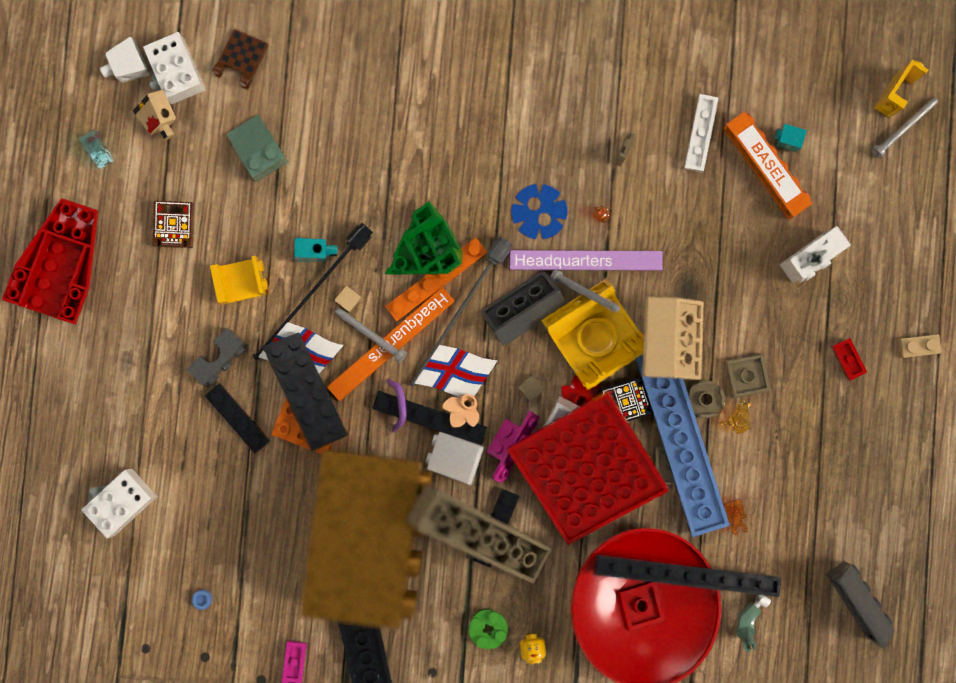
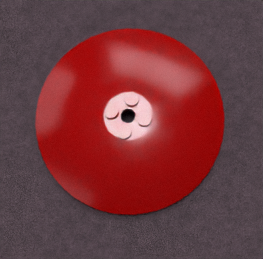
M636 528L610 537L600 544L586 559L573 587L571 620L577 642L588 661L601 674L616 683H677L689 676L702 664L714 645L721 621L720 590L593 575L595 555L712 568L695 546L684 538L666 530ZM643 600L645 608L642 611H638L637 604Z

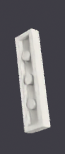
M703 94L698 96L684 169L701 173L704 171L718 97Z

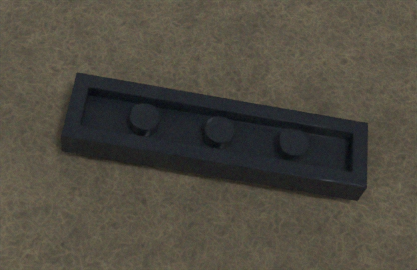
M221 383L205 395L255 454L271 441Z
M502 488L491 517L508 525L520 495ZM476 556L473 557V561L491 568V563Z

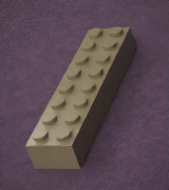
M426 484L406 520L418 530L533 584L552 551L550 547L539 540Z

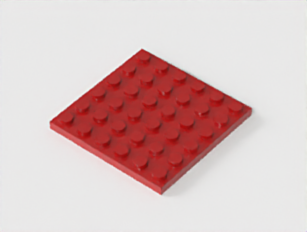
M609 391L604 392L507 447L511 458L567 545L669 492V487Z

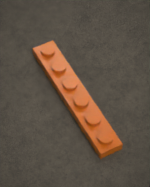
M476 237L461 248L463 261L460 266L448 274L424 276L385 306L397 322L486 255V249Z

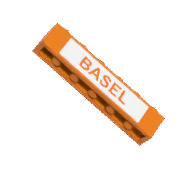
M744 111L722 128L788 220L812 205L809 194L801 189L798 179L790 174L788 165L777 156V150L773 145H769L766 135L756 127L755 120L750 114Z

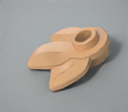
M465 394L460 398L451 397L442 406V409L451 413L450 424L452 427H461L466 422L474 427L479 421V413L476 410L477 401L472 395ZM464 402H468L470 407L465 406Z

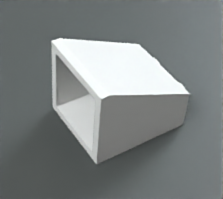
M439 432L438 435L435 434L431 444L434 446L433 452L428 453L425 464H428L427 469L471 485L484 446L443 432Z

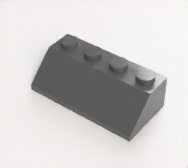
M543 270L482 309L480 313L504 347L541 323L542 319L567 303L560 289Z
M844 562L826 575L868 640L884 648L895 632L891 626L893 622L887 614H883L881 611L882 605L877 598H873L870 594L871 588L860 579L858 568L854 564L851 565Z

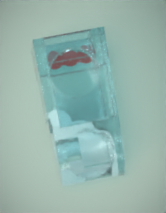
M93 129L78 138L99 169L114 161L98 131Z

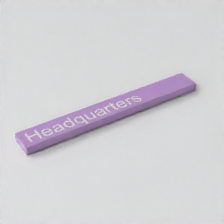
M511 250L510 270L662 271L663 254L662 251Z

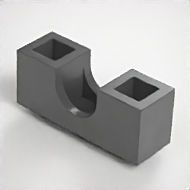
M226 328L213 341L220 349V356L215 362H210L204 356H199L187 369L203 386H212L219 379L218 375L231 367V361L235 357H240L245 352L244 347L247 344L229 328Z

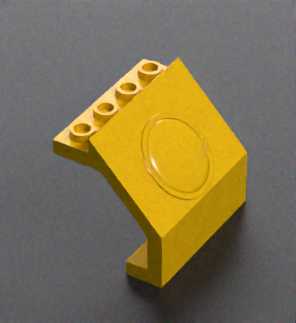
M606 279L589 290L617 304L620 307L618 312H613L581 294L541 320L553 342L582 385L587 389L598 385L599 382L644 354V335L639 331L614 293L616 291L613 285Z

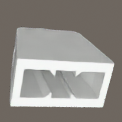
M132 37L127 38L107 51L106 57L109 64L100 67L105 78L115 75L120 82L151 75L138 44Z

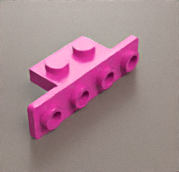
M529 411L520 427L507 419L504 420L487 450V453L500 460L498 467L492 475L494 480L503 483L507 479L510 469L515 463L508 453L507 447L530 435L533 429L537 427L540 416Z

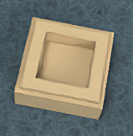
M345 286L335 301L351 312L362 297L348 286Z

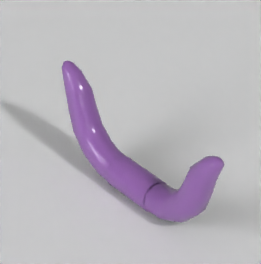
M388 378V385L395 389L398 397L399 419L392 428V432H395L406 421V402L401 385Z

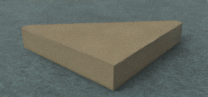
M628 132L615 160V164L619 166L623 164L636 134Z

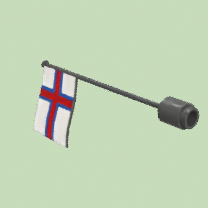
M499 236L492 243L486 253L489 264L414 379L409 382L411 386L420 384L435 387L458 397L465 394L475 396L498 360L481 358L464 350L440 344L492 264L495 266L498 263L502 265L511 251L512 243L505 238Z

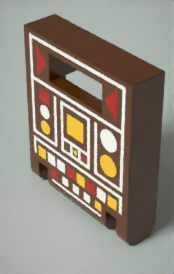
M154 201V247H159L161 239V247L185 248L187 240V247L193 248L195 203ZM166 205L182 206V213H167Z

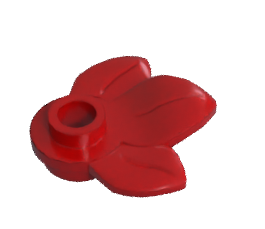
M575 375L570 386H561V394L564 399L578 405L577 400L579 398H582L585 404L598 396L599 383L587 389Z

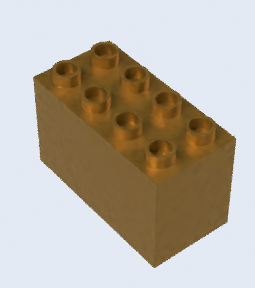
M323 450L300 617L395 629L400 628L404 619L413 620L418 591L408 590L409 577L418 578V575H420L423 551L413 550L414 536L423 537L425 532L418 530L406 520L426 484L431 486L433 472L423 471V463Z

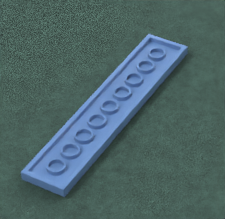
M640 355L635 360L643 379L642 382L649 398L650 407L653 411L654 420L691 536L695 537L730 526L684 380L682 378L643 376V355Z

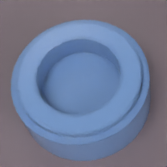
M206 589L198 590L192 596V604L199 610L208 608L213 601L211 592Z

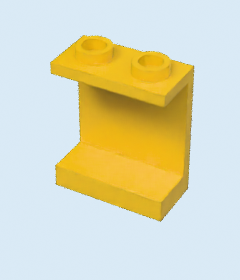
M911 60L897 71L874 109L888 118L904 109L908 102L895 94L903 80L913 84L925 75L928 69L919 61Z
M251 256L252 259L223 266L218 264L211 265L210 269L217 302L224 305L267 295L268 283L266 278L263 279L262 271H264V265L262 260H259L256 256Z

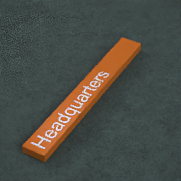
M443 287L440 288L383 339L400 350L450 307L455 300ZM376 344L327 388L340 402L393 355Z

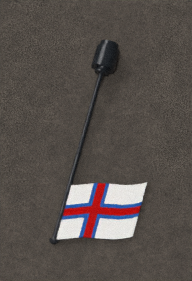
M361 223L346 237L348 240L346 244L349 247L264 346L299 332L318 373H321L344 345L328 341L309 329L289 323V321L351 249L354 251L356 249L361 250L372 238L373 231ZM263 347L257 354L253 355L255 360L260 358L268 360Z

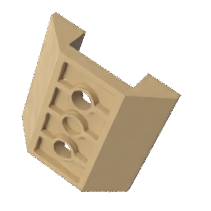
M646 297L643 376L701 380L703 301Z

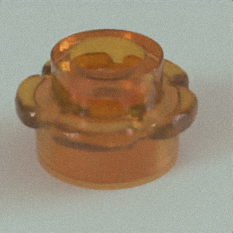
M595 207L593 216L599 222L605 223L611 218L609 215L610 211L606 207Z

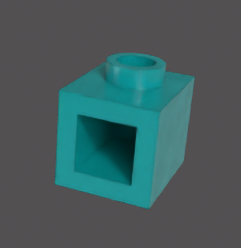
M784 124L775 132V146L792 152H798L802 149L807 130Z

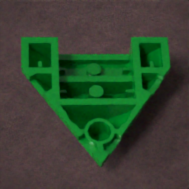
M430 201L413 212L412 222L408 230L405 229L393 255L394 260L390 268L387 267L385 274H448L462 264L463 252L450 226Z

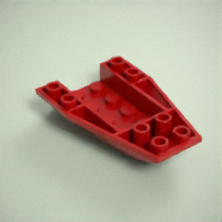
M61 198L15 263L2 300L76 325L90 289L99 211Z

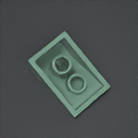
M259 114L226 134L256 182L288 163L287 158Z

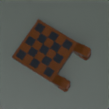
M234 29L212 72L216 77L221 78L225 66L244 74L240 80L241 87L248 90L269 44Z

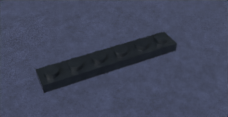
M378 390L372 409L399 418L398 397ZM405 399L407 421L479 445L482 444L487 429L486 426L477 423L472 427L466 422L461 427H452L450 424V414Z

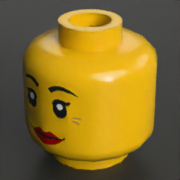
M537 634L525 635L526 639L520 641L521 658L527 661V664L542 662V659L546 656L544 639L537 637Z

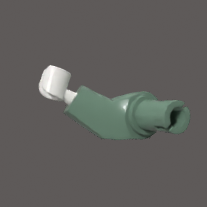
M756 595L755 603L750 602L739 613L737 636L742 639L743 648L747 652L752 651L750 645H752L753 650L756 649L753 637L755 635L754 622L761 613L758 608L760 605L766 608L771 602L764 595Z

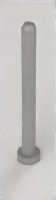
M936 97L930 99L880 146H874L872 153L881 159L885 155V151L938 103V99Z
M554 270L550 279L555 284L561 283L613 312L619 311L620 307L617 304L564 277L561 271Z
M341 308L335 310L337 316L395 356V361L401 363L406 357L407 352L403 349L399 351Z

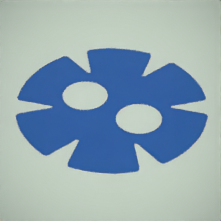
M533 184L525 187L517 194L516 199L524 205L512 204L511 213L514 223L525 221L519 228L522 234L536 239L540 229L542 239H547L556 235L563 228V225L555 219H567L568 214L565 200L554 203L560 192L549 185L543 184L539 195L537 185ZM536 197L541 201V206L538 210H531L528 207L530 198ZM547 213L551 216V223L548 226L539 224L538 217L540 214Z

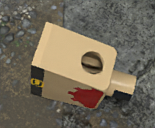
M159 90L147 94L134 108V114L149 134L153 135L160 132L164 140L173 137L174 133L170 125L176 120V116L164 91Z

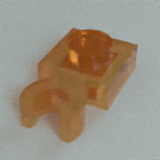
M741 499L723 503L728 521L733 523L731 526L732 533L738 535L737 527L739 526L746 533L748 531L747 526L742 523L741 519L747 517Z

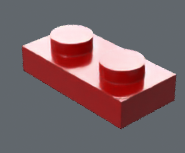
M851 338L831 346L848 381L867 373Z

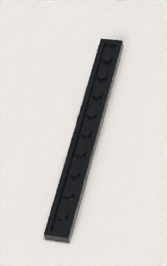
M595 555L593 575L780 597L781 577Z

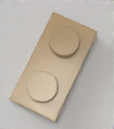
M939 334L898 339L901 358L942 353Z

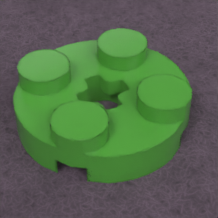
M482 609L475 613L469 625V634L472 641L479 648L493 649L500 646L506 639L508 627L501 613L493 609ZM486 624L494 627L490 634L483 631Z

